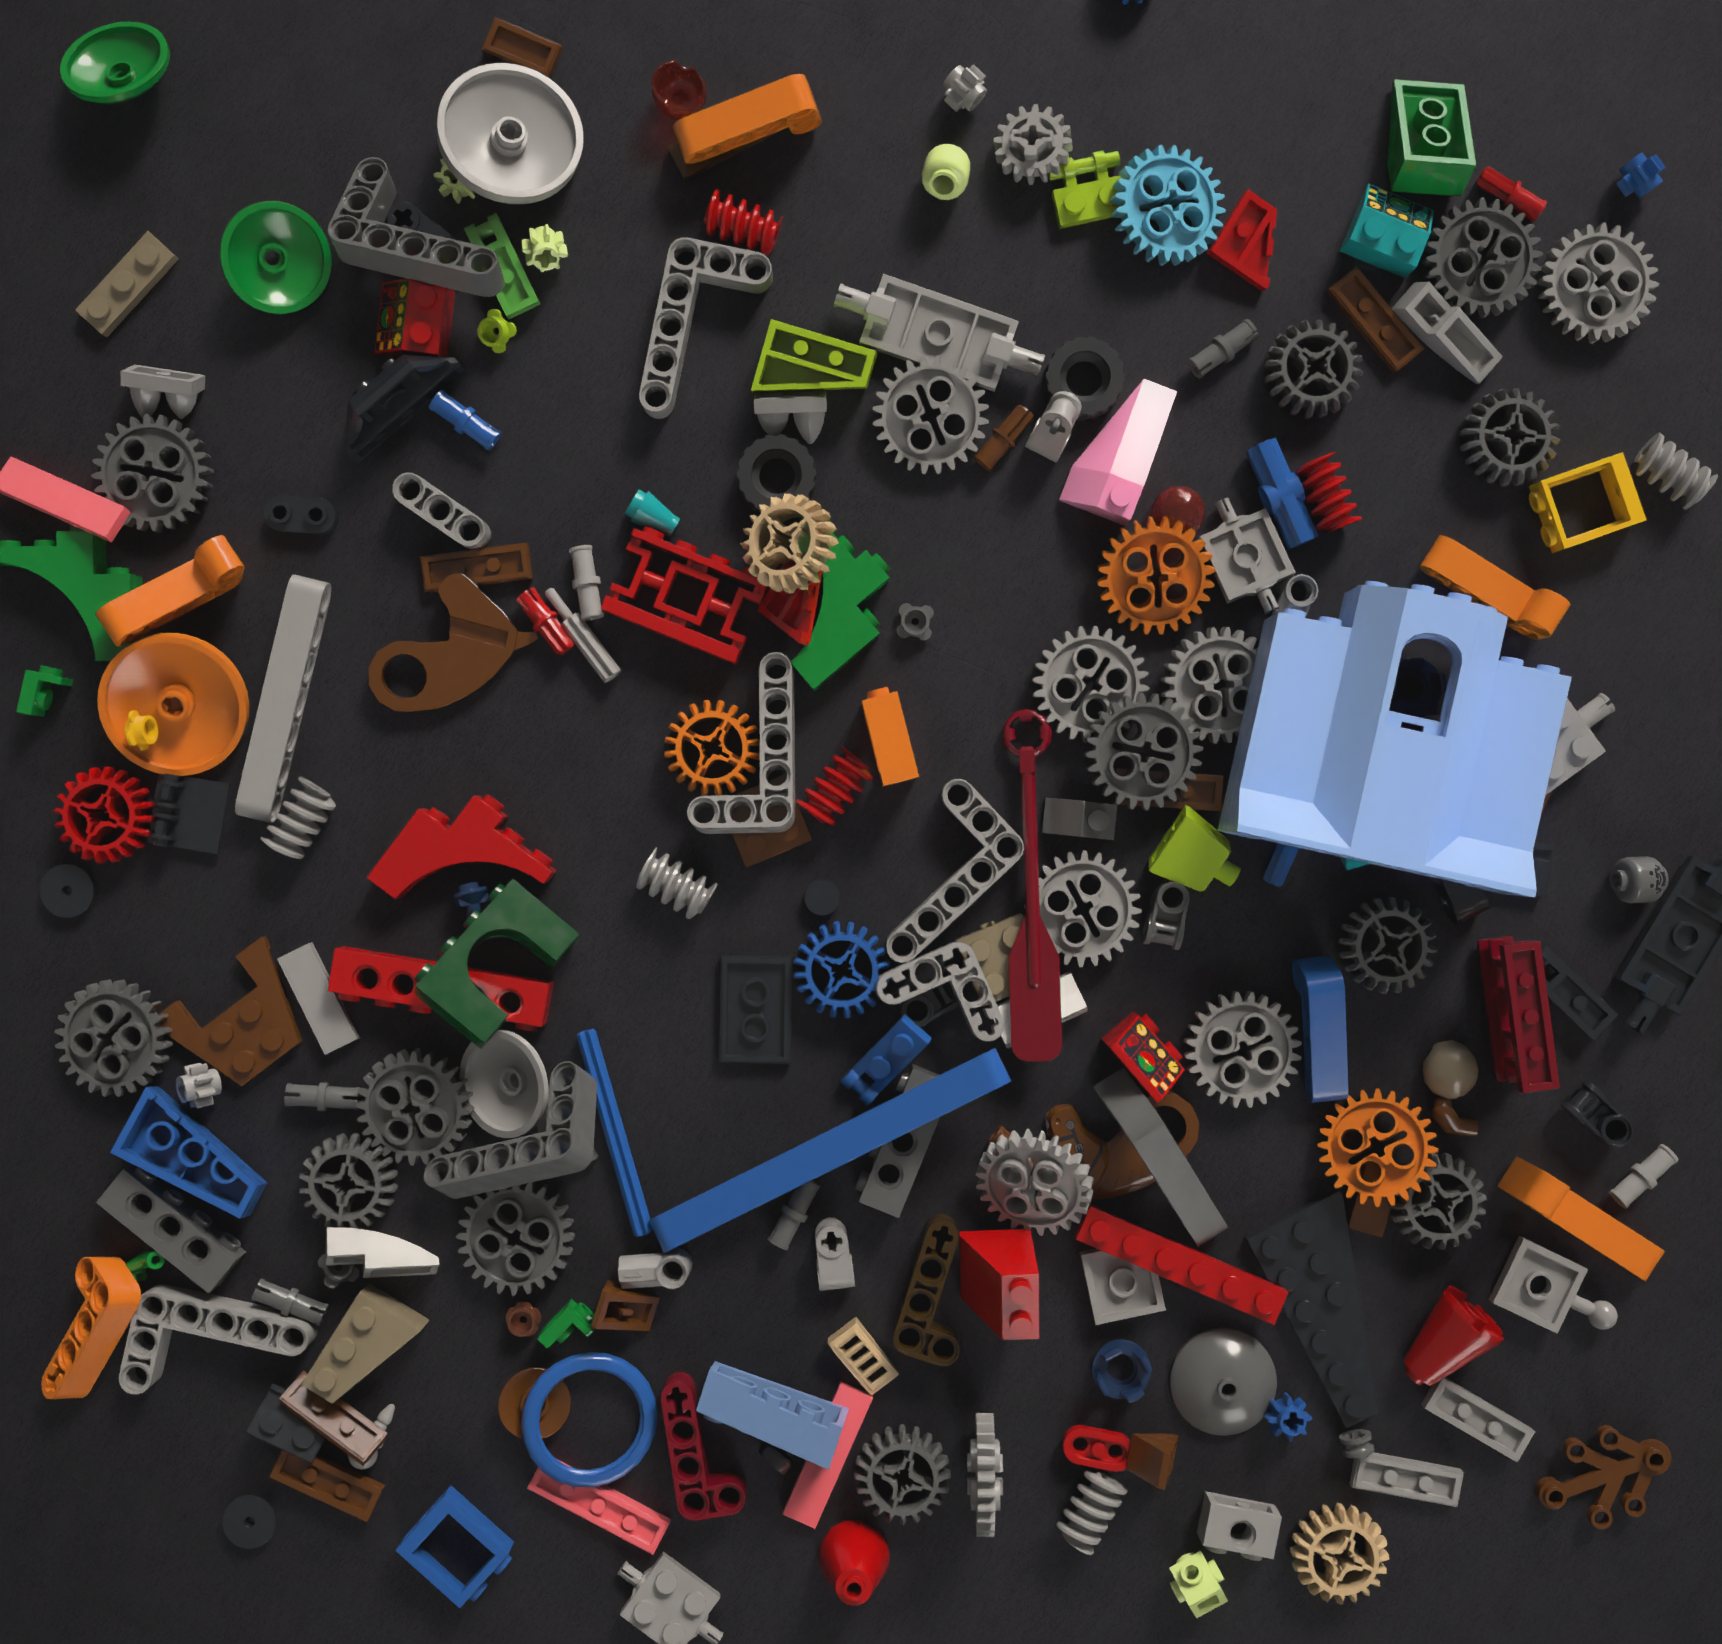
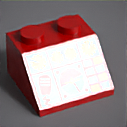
M407 278L383 282L374 354L386 357L396 356L398 358L402 354L448 357L455 292L449 288Z
M1133 1011L1101 1039L1142 1088L1158 1103L1184 1072L1185 1069L1178 1062L1183 1056L1170 1041L1164 1045L1155 1034L1160 1029L1147 1014L1140 1017Z

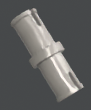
M581 545L572 547L569 550L575 576L572 585L573 589L577 590L581 620L588 621L602 618L604 614L601 609L598 590L601 581L600 577L596 576L592 546Z
M1660 1144L1641 1164L1635 1163L1630 1168L1631 1173L1614 1189H1611L1609 1194L1620 1206L1627 1209L1647 1188L1653 1189L1657 1185L1656 1180L1673 1164H1676L1679 1159L1667 1146Z

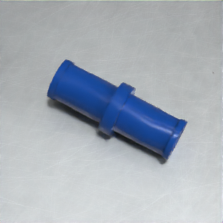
M444 390L439 391L429 405L430 410L453 424L456 432L467 434L488 451L496 445L501 437L502 432L478 417L475 409L471 406L468 408L464 407L446 394Z

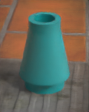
M638 489L624 513L632 518L630 522L655 529L669 537L680 520L679 517L675 516L649 491L646 494Z

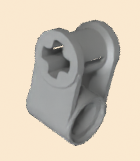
M1067 391L1055 393L1051 397L1042 417H1039L1025 447L1057 463L1081 412L1082 406L1078 397Z
M825 1218L818 1223L815 1229L819 1290L855 1287L852 1256L849 1254L845 1225L837 1218ZM828 1232H834L836 1237L835 1243H828Z

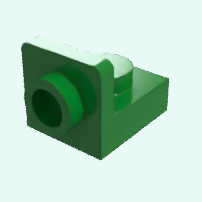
M40 665L39 672L25 670L16 712L44 717L45 711L50 708L53 700V691L50 689L51 684L72 686L73 679L62 677L63 670L43 665Z
M570 1299L541 1330L537 1340L547 1349L555 1341L561 1344L575 1329L572 1323L589 1337L594 1332V1328L591 1327L594 1313L581 1302L577 1304L573 1299Z

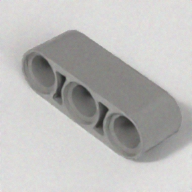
M403 473L395 479L393 483L394 497L414 513L470 550L485 548L489 544L491 539L490 528L474 513L414 473ZM413 483H418L420 486L419 495L413 500H407L405 497L406 488ZM443 503L449 504L450 513L448 517L444 520H436V508ZM470 524H478L480 527L478 537L475 540L466 541L464 537L466 527Z

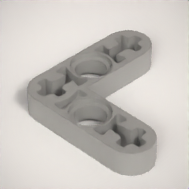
M949 943L884 972L876 980L875 991L878 998L887 1004L893 1005L949 981L970 1031L975 1037L983 1041H993L1000 1037L1003 1032V1017L974 951L965 943ZM955 948L958 952H965L967 957L962 960L963 967L959 968L957 964L946 966L944 969L948 974L942 976L941 966L935 960V956L940 955L941 961L944 962L953 957L952 950ZM927 962L933 966L935 975L932 981L923 984L916 979L915 970L919 964ZM907 969L909 980L915 986V989L909 991V985L906 984L897 989L898 996L895 998L889 993L884 994L882 989L887 986L886 980L891 978L893 982H899L906 979L901 972ZM970 981H976L982 989L980 998L974 1002L967 1001L962 993L964 985ZM987 1001L990 1007L982 1008L984 1014L989 1019H995L996 1022L991 1026L992 1033L990 1034L984 1030H978V1025L982 1023L979 1012H974L971 1015L969 1011L970 1008L981 1007Z

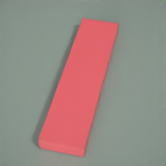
M13 457L9 458L0 471L1 494L111 543L131 513L126 507Z
M840 1381L831 1402L847 1407L849 1411L830 1468L828 1470L805 1460L783 1509V1515L814 1529L816 1528L873 1400V1395L871 1396L863 1390Z
M537 1468L527 1489L652 1555L671 1520L607 1485L591 1488L572 1487L555 1481L539 1468Z

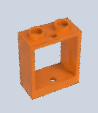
M888 687L867 692L868 699L862 700L861 705L882 787L918 778L919 774L898 692L889 693Z

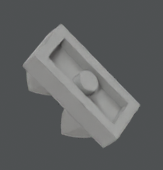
M135 364L120 371L121 386L130 388L132 401L142 418L144 414H149L150 416L154 414L160 402L161 392H165L170 408L178 418L183 419L192 411L196 403L197 394L205 390V375Z
M826 390L755 392L754 414H757L762 428L768 435L778 436L788 422L789 413H793L796 427L808 444H812L818 437L824 423L825 412H827Z

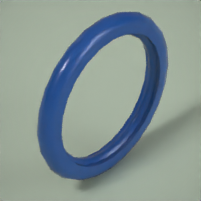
M587 1352L572 1355L552 1365L538 1378L530 1389L522 1413L521 1428L523 1442L533 1462L543 1473L555 1481L572 1487L591 1488L606 1485L629 1473L648 1452L656 1433L658 1418L656 1398L646 1378L626 1360L608 1353ZM599 1370L616 1375L633 1391L639 1405V1429L632 1445L615 1462L592 1470L576 1469L564 1465L555 1459L546 1448L540 1432V1413L548 1394L564 1378L576 1372Z

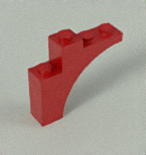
M487 794L484 798L480 795H474L451 826L447 824L450 818L435 807H432L430 811L427 808H418L367 878L394 899L404 898L408 891L429 875L443 868L464 862H492L506 865L531 875L543 884L548 883L557 870L550 866L553 860L542 851L535 849L534 852H531L523 846L522 843L525 839L509 827L504 831L501 829L508 819V816L502 812L505 806Z

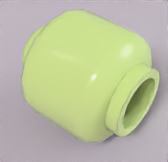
M942 144L934 147L928 153L923 166L922 183L925 190L931 196L940 200H951L961 195L965 191L970 175V160L967 154L960 147L952 144Z

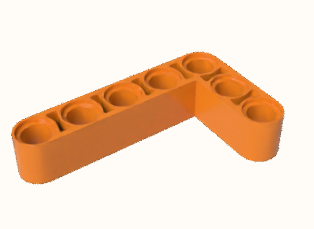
M1517 1156L1497 1185L1500 1189L1644 1281L1648 1279L1665 1252L1657 1245L1569 1190L1570 1187L1562 1181Z

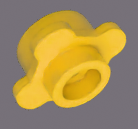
M136 710L129 712L128 721L125 724V736L130 746L138 745L140 750L143 751L147 750L150 744L156 742L158 738V725L153 716H140Z

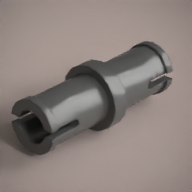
M1245 319L1225 335H1217L1212 339L1211 345L1187 360L1188 365L1191 366L1190 370L1197 378L1201 379L1222 362H1230L1235 358V353L1259 338V333L1255 332L1257 328L1249 319Z
M321 1082L319 1086L287 1083L285 1092L300 1094V1096H285L284 1103L287 1107H317L318 1111H327V1108L359 1110L360 1108L356 1107V1103L359 1101L348 1100L346 1097H362L357 1092L361 1087L329 1086L327 1082Z
M811 1180L794 1189L788 1203H783L780 1208L782 1214L771 1235L768 1237V1241L781 1249L788 1250L800 1223H805L808 1215L806 1212L821 1185Z
M260 1279L257 1284L259 1287L258 1289L255 1288L252 1301H258L281 1310V1315L286 1317L291 1314L320 1326L323 1321L322 1317L325 1316L329 1304H324L299 1294L300 1290L296 1288L288 1290L267 1282L265 1279Z

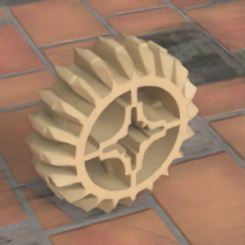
M784 493L782 500L778 497H771L770 507L765 504H759L761 514L759 517L750 515V519L754 524L752 528L743 529L745 534L749 535V540L740 543L743 549L749 551L742 558L745 563L751 565L748 569L750 574L758 577L757 580L760 584L766 587L770 586V589L776 592L784 590L788 593H795L796 588L808 590V580L820 583L818 572L820 570L830 572L829 567L825 563L827 559L836 558L835 553L830 551V547L839 544L835 537L830 536L837 530L833 523L828 522L831 518L830 514L824 509L821 510L822 507L815 500L811 501L804 495H797L795 497ZM804 517L799 523L794 522L790 526L783 524V522L791 518ZM790 560L796 563L795 566L786 570L775 569L780 563L784 565Z
M1337 1502L1334 1512H1331L1329 1507L1323 1504V1514L1319 1516L1314 1511H1310L1309 1516L1312 1521L1308 1524L1305 1521L1299 1520V1526L1303 1533H1293L1292 1538L1298 1545L1290 1547V1553L1296 1558L1292 1561V1566L1296 1572H1299L1298 1579L1301 1584H1308L1309 1592L1314 1596L1320 1593L1321 1598L1327 1603L1334 1596L1336 1602L1342 1605L1347 1595L1352 1602L1356 1603V1593L1360 1591L1369 1597L1370 1591L1367 1587L1370 1584L1380 1587V1581L1376 1574H1387V1568L1381 1562L1390 1560L1388 1552L1383 1549L1387 1546V1540L1383 1535H1380V1526L1376 1522H1371L1372 1518L1368 1513L1362 1512L1359 1514L1358 1509L1352 1505L1345 1511L1344 1506ZM1333 1531H1334V1533L1331 1534L1330 1536L1324 1537V1536H1326L1327 1534H1329L1330 1532H1333ZM1355 1532L1364 1537V1555L1354 1548L1356 1543L1353 1539ZM1314 1552L1319 1553L1325 1559L1323 1564L1326 1568L1324 1574L1314 1569Z

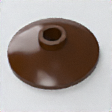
M524 1369L513 1375L501 1390L498 1401L499 1416L505 1428L516 1437L523 1439L521 1421L523 1406L529 1391L538 1378L548 1369ZM564 1380L553 1387L542 1406L539 1421L542 1439L557 1432L569 1415L571 1397Z

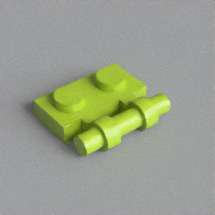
M1103 150L1092 153V157L1074 161L1070 157L1068 164H1059L1060 174L1058 176L1051 171L1048 173L1050 181L1063 178L1064 188L1055 189L1052 192L1059 229L1112 218L1111 213L1119 208V205L1110 202V198L1119 193L1113 188V184L1122 178L1120 175L1109 178L1107 168L1120 166L1118 151L1106 154ZM1094 171L1096 181L1077 185L1076 175Z

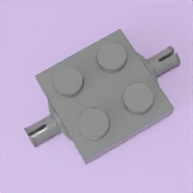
M1224 498L1223 502L1220 500L1215 503L1223 523L1217 529L1199 537V539H1203L1206 543L1202 548L1203 552H1210L1212 554V558L1208 560V563L1215 568L1214 576L1227 604L1245 596L1257 595L1264 613H1270L1271 610L1274 611L1279 608L1271 588L1276 583L1294 576L1296 572L1266 508L1251 515L1236 516L1229 501L1230 499Z
M664 1551L655 1564L644 1571L643 1574L625 1561L617 1575H620L634 1587L631 1597L620 1611V1616L658 1644H687L698 1634L710 1643L718 1644V1640H721L723 1632L707 1622L710 1611L720 1599L718 1591Z

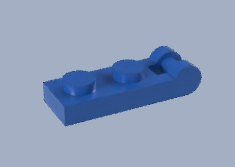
M904 1014L846 1073L840 1083L847 1089L851 1087L860 1095L859 1100L868 1106L928 1045L931 1037ZM864 1072L874 1080L870 1085L860 1077Z

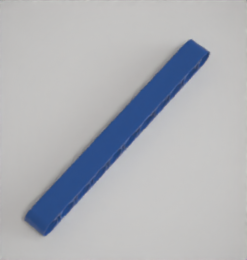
M996 1048L650 1219L649 1222L665 1253L1011 1082V1079Z

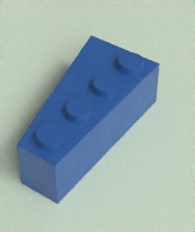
M159 1086L145 1088L110 1152L239 1219L252 1214L268 1184Z

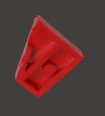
M1247 189L1242 193L1219 231L1217 239L1213 241L1207 251L1208 255L1261 292L1266 290L1270 284V278H1267L1269 257L1273 255L1274 240L1272 238V231L1276 226L1277 209Z
M790 560L782 565L780 570L789 569L795 566L796 563ZM820 570L818 575L821 582L822 571ZM808 580V590L796 588L795 593H788L784 590L776 592L769 588L757 611L798 643L808 646L811 641L820 583Z

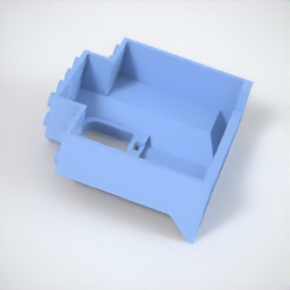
M1366 581L1365 585H1357L1356 588L1344 593L1339 619L1320 616L1319 620L1305 618L1306 612L1284 608L1283 612H1276V614L1264 620L1218 831L1460 883L1468 887L1499 894L1535 897L1537 888L1533 848L1572 677L1559 674L1560 668L1538 664L1537 668L1523 666V660L1502 656L1499 660L1508 617L1497 612V609L1494 607L1471 602L1472 597L1466 594L1449 593L1448 597L1434 594L1435 589L1425 585L1413 584L1411 589L1388 587L1385 583ZM1430 639L1446 647L1451 654L1452 665L1439 722L1389 711L1401 654L1405 645L1412 640ZM1404 722L1422 726V730L1420 732L1402 728L1401 724Z

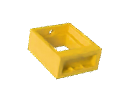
M1623 452L1541 480L1529 486L1531 491L1529 494L1530 505L1533 511L1539 514L1542 523L1541 536L1545 545L1550 547L1552 553L1646 521ZM1599 471L1616 522L1567 539L1550 488Z

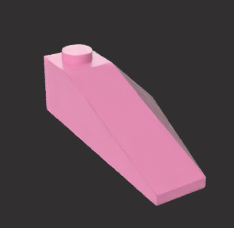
M1143 379L1073 464L1059 501L1125 526L1133 516L1177 391Z

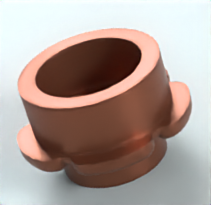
M518 1302L516 1307H511L506 1314L508 1329L513 1335L518 1337H529L535 1334L538 1330L537 1325L541 1322L539 1310L533 1308L529 1302ZM522 1316H525L527 1318V1321L522 1322L520 1318Z

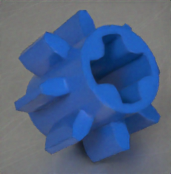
M1641 152L1619 169L1623 178L1616 185L1625 197L1635 192L1640 199L1663 182L1658 173L1666 167L1656 154L1647 159L1643 152Z
M1284 1392L1282 1398L1276 1401L1270 1399V1404L1272 1405L1270 1413H1265L1264 1417L1268 1422L1274 1423L1270 1427V1431L1276 1437L1283 1432L1288 1441L1292 1442L1293 1436L1307 1434L1305 1430L1307 1421L1312 1420V1416L1308 1412L1302 1411L1306 1407V1403L1300 1397L1293 1402L1292 1398Z

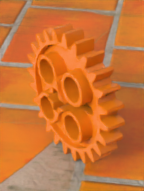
M1148 517L1147 527L1142 528L1137 520L1133 521L1134 532L1130 534L1122 527L1120 531L1124 539L1118 541L1110 538L1109 541L1115 549L1113 552L1102 551L1101 553L1108 560V564L1097 566L1098 571L1106 574L1105 577L1097 580V584L1101 587H1108V589L1103 591L1100 597L1102 600L1112 599L1107 606V610L1109 613L1120 610L1116 618L1119 623L1130 618L1129 628L1132 631L1137 628L1139 623L1142 624L1143 631L1147 635L1152 625H1156L1160 635L1164 632L1165 624H1170L1172 629L1177 631V620L1181 618L1184 622L1190 624L1191 620L1188 613L1191 610L1198 614L1202 613L1197 602L1199 600H1210L1209 596L1203 592V589L1214 587L1215 584L1207 579L1206 575L1214 573L1215 568L1210 565H1204V563L1212 558V554L1210 552H1199L1206 543L1203 539L1192 542L1196 533L1192 528L1182 534L1183 523L1181 521H1177L1171 529L1169 528L1167 517H1163L1160 526H1156L1153 518ZM1153 544L1157 547V567L1161 574H1164L1158 578L1161 595L1160 607L1155 606V587L1151 579L1147 577L1153 575L1150 546ZM1170 548L1181 550V557L1174 564L1163 562V555ZM1141 552L1145 554L1144 564L1136 569L1128 567V557L1132 553ZM1175 583L1184 585V592L1181 597L1175 600L1166 597V591L1169 586ZM1137 588H1145L1149 593L1143 603L1136 604L1130 601L1132 591Z
M1376 1089L1374 1098L1369 1099L1366 1092L1361 1090V1101L1358 1102L1348 1095L1349 1107L1345 1109L1341 1105L1335 1104V1108L1339 1113L1337 1118L1326 1115L1325 1118L1332 1124L1331 1129L1320 1128V1132L1328 1137V1141L1318 1143V1147L1328 1150V1154L1319 1160L1321 1163H1331L1332 1165L1325 1172V1175L1327 1177L1334 1175L1339 1177L1334 1185L1336 1189L1344 1185L1348 1186L1347 1198L1350 1199L1356 1192L1360 1193V1204L1362 1205L1367 1202L1369 1196L1373 1197L1376 1207H1380L1382 1197H1387L1391 1206H1395V1195L1398 1194L1406 1201H1409L1407 1189L1411 1187L1420 1193L1422 1190L1417 1183L1418 1179L1431 1180L1430 1176L1424 1171L1425 1167L1435 1168L1437 1166L1434 1161L1428 1159V1154L1439 1152L1438 1148L1428 1145V1141L1437 1137L1436 1133L1424 1131L1431 1123L1430 1119L1419 1121L1417 1117L1422 1110L1419 1106L1409 1111L1407 1108L1410 1099L1406 1097L1400 1103H1396L1394 1091H1391L1387 1099H1382L1380 1089ZM1381 1114L1391 1115L1395 1119L1394 1129L1388 1133L1377 1131L1374 1126L1376 1118ZM1348 1131H1358L1362 1134L1363 1143L1361 1147L1356 1150H1349L1344 1147L1343 1137ZM1402 1131L1407 1132L1405 1138L1384 1148L1385 1155L1383 1157L1372 1153L1356 1164H1349L1350 1158L1372 1148L1370 1141L1377 1138L1382 1143ZM1408 1146L1413 1150L1414 1159L1409 1165L1402 1166L1395 1163L1393 1152L1397 1147ZM1370 1162L1378 1164L1381 1168L1380 1178L1373 1183L1366 1182L1361 1177L1362 1167Z

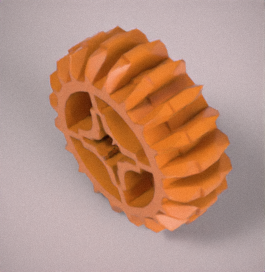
M704 700V712L700 713L698 707L695 704H691L689 707L693 716L688 718L686 714L680 712L678 717L684 722L683 726L679 727L674 723H671L669 726L672 731L678 732L677 738L665 737V743L675 744V750L664 752L665 757H676L677 762L670 764L668 769L676 771L681 768L683 772L678 775L676 781L682 783L688 777L692 780L687 788L691 792L700 783L702 784V796H708L710 786H714L716 796H721L723 794V784H726L728 790L733 793L736 791V786L733 783L735 778L743 785L748 783L747 778L741 774L744 769L751 773H755L757 770L754 766L749 765L748 761L749 758L760 760L759 753L751 752V746H759L760 739L750 740L748 735L755 733L758 729L755 725L749 726L746 729L743 727V724L750 718L746 713L741 715L738 720L734 718L738 711L736 705H732L728 713H724V701L719 700L716 711H712L710 701ZM707 719L722 720L715 731L709 736H701L691 731L701 721ZM731 725L736 728L741 737V757L732 753L726 746V738ZM697 739L711 743L715 739L720 740L721 744L718 746L722 747V752L728 754L729 758L713 754L711 758L707 759L705 752L708 750H704V745L697 742ZM685 740L697 746L700 751V758L695 771L690 768L685 758ZM723 760L735 766L725 776L713 779L704 777L707 770L716 761Z

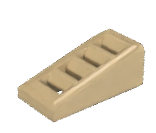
M854 1317L828 1337L830 1348L871 1396L899 1375V1371L857 1317ZM857 1335L860 1340L846 1350L843 1345ZM864 1346L869 1349L858 1359L854 1360L852 1358V1355ZM875 1356L877 1361L862 1371L860 1366ZM883 1366L886 1372L871 1382L868 1377Z

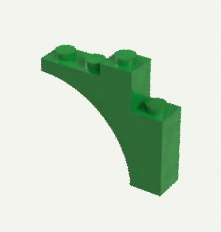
M798 517V519L802 521L804 517ZM833 533L830 536L835 537L839 544L830 547V551L835 553L836 558L827 559L825 563L829 567L830 572H823L822 604L818 620L811 635V641L808 646L805 645L798 655L790 661L792 666L814 691L879 637L880 633L876 629L880 625L879 621L867 608L861 611L858 607L888 583L890 578L886 574L890 570L889 566L877 553L871 556L865 550L855 559L852 554L856 550L843 535L837 538Z
M70 525V531H56V541L34 540V546H21L20 541H0V566L25 568L42 576L60 589L74 604L90 633L95 651V661L109 664L120 651L132 643L116 646L95 615L99 608L108 602L143 585L142 577L130 574L129 568H107L106 540Z

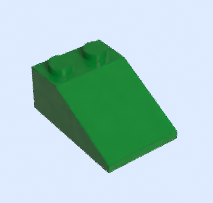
M1394 79L1391 94L1388 171L1391 191L1462 196L1476 167L1465 86L1463 84Z

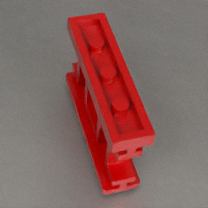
M644 526L643 531L633 528L630 543L628 542L626 550L642 557L630 588L627 589L612 582L609 595L605 596L601 609L606 613L737 665L747 640L746 636L731 631L744 599L760 605L769 586L766 587L760 584L757 580L758 577L751 575L748 567H744L742 572L729 567L730 560L711 553L710 557L706 558L696 554L698 548L687 542L677 540L676 545L664 541V534L655 529ZM642 544H647L687 561V564L683 565L672 560L665 577L648 571L654 554L649 550L641 548ZM711 570L753 587V593L739 587L732 604L719 600L714 596L720 580L708 575V572ZM678 572L709 584L696 616L665 604ZM642 584L657 589L659 593L653 607L666 613L665 618L620 601V598L625 596L636 600ZM708 611L726 617L720 635L733 640L730 646L686 628L687 623L689 622L702 628Z

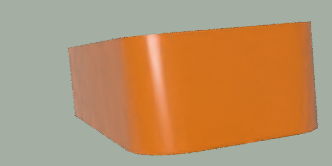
M793 74L686 116L674 123L673 130L684 162L693 164L788 127L793 134H803L812 131L821 125L822 120L805 75Z
M224 535L215 536L196 549L193 560L108 602L99 608L95 615L116 646H123L228 592L241 582L245 567Z
M1438 536L1419 567L1429 577L1453 592L1471 596V602L1496 608L1497 612L1508 617L1506 625L1534 640L1551 637L1571 605L1566 598L1552 590H1533L1447 536Z
M84 1257L78 1262L75 1271V1281L85 1301L43 1374L42 1392L47 1399L83 1398L87 1396L138 1309L141 1300V1289L121 1258Z

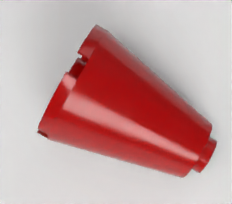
M1449 1285L1443 1291L1404 1358V1363L1407 1366L1404 1369L1405 1373L1418 1385L1424 1383L1432 1386L1496 1347L1504 1340V1337L1501 1336L1503 1334L1502 1330L1489 1314L1478 1304L1474 1307L1469 1302H1464L1468 1295L1454 1286Z
M858 1519L842 1521L830 1528L820 1545L818 1556L820 1569L842 1602L852 1606L863 1604L869 1599L888 1569V1544L882 1532L865 1524V1521Z

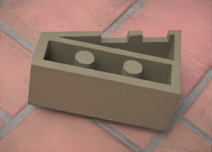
M369 1282L355 1298L301 1385L330 1403L335 1402L417 1335L429 1322V1319Z

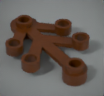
M1603 1425L1597 1429V1442L1607 1450L1618 1448L1630 1454L1631 1457L1617 1461L1587 1447L1578 1438L1571 1437L1563 1443L1562 1451L1564 1455L1573 1462L1579 1463L1584 1461L1599 1469L1564 1482H1560L1550 1476L1543 1477L1535 1486L1536 1498L1546 1508L1555 1510L1561 1508L1566 1503L1568 1497L1603 1485L1595 1504L1587 1510V1519L1597 1529H1606L1611 1525L1613 1520L1610 1512L1612 1504L1625 1476L1636 1473L1629 1492L1622 1495L1620 1506L1632 1517L1641 1516L1646 1510V1503L1643 1497L1653 1476L1666 1472L1672 1459L1669 1448L1663 1442L1657 1439H1647L1638 1443L1621 1435L1609 1425ZM1612 1432L1613 1439L1605 1443L1604 1436ZM1574 1445H1579V1452L1575 1455H1571V1448ZM1658 1453V1459L1650 1464V1457ZM1559 1491L1557 1498L1550 1501V1493ZM1637 1499V1506L1629 1509V1502ZM1604 1512V1518L1601 1521H1595L1596 1514Z

